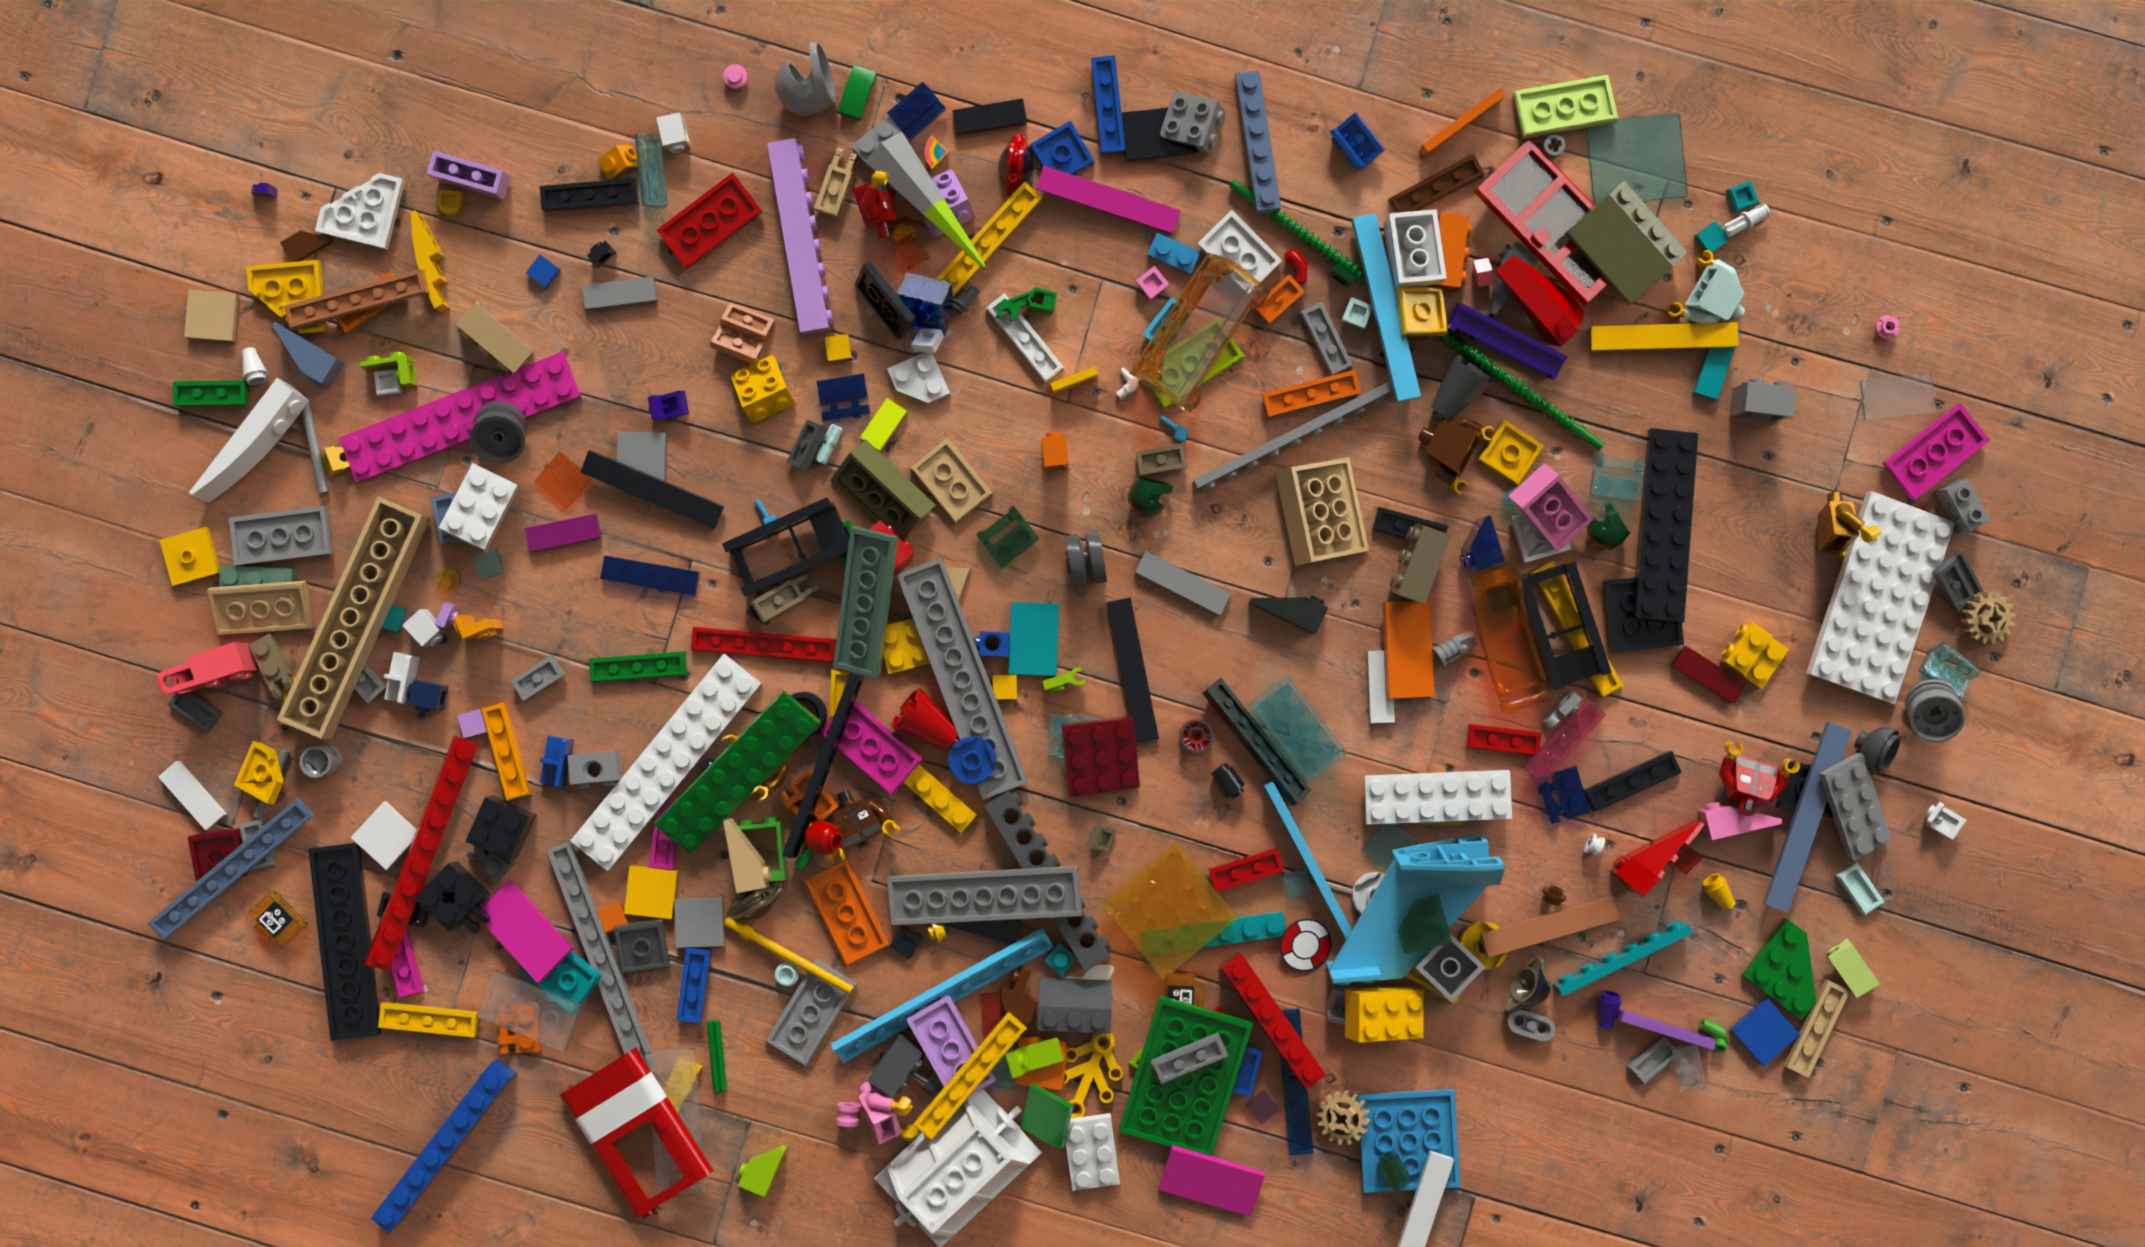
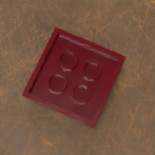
M1132 715L1061 725L1069 797L1140 788L1134 718Z

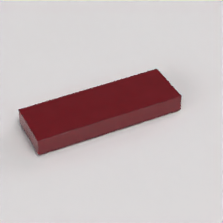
M1686 645L1681 648L1671 665L1731 704H1735L1747 684Z

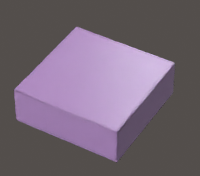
M481 709L457 715L463 738L487 732Z

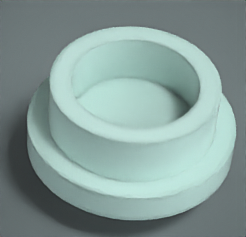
M783 962L775 970V979L782 986H791L799 978V970L791 962Z

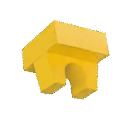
M327 447L321 453V458L329 477L338 475L340 472L350 468L348 461L343 462L339 458L340 455L345 454L343 447Z

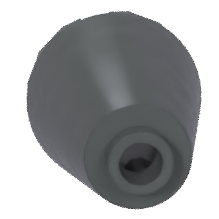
M1456 353L1431 404V408L1434 409L1431 414L1442 422L1445 419H1453L1492 386L1495 380Z

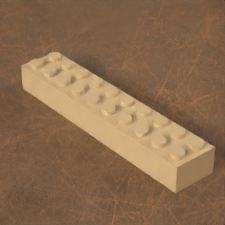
M377 497L279 713L278 721L320 739H332L431 518Z

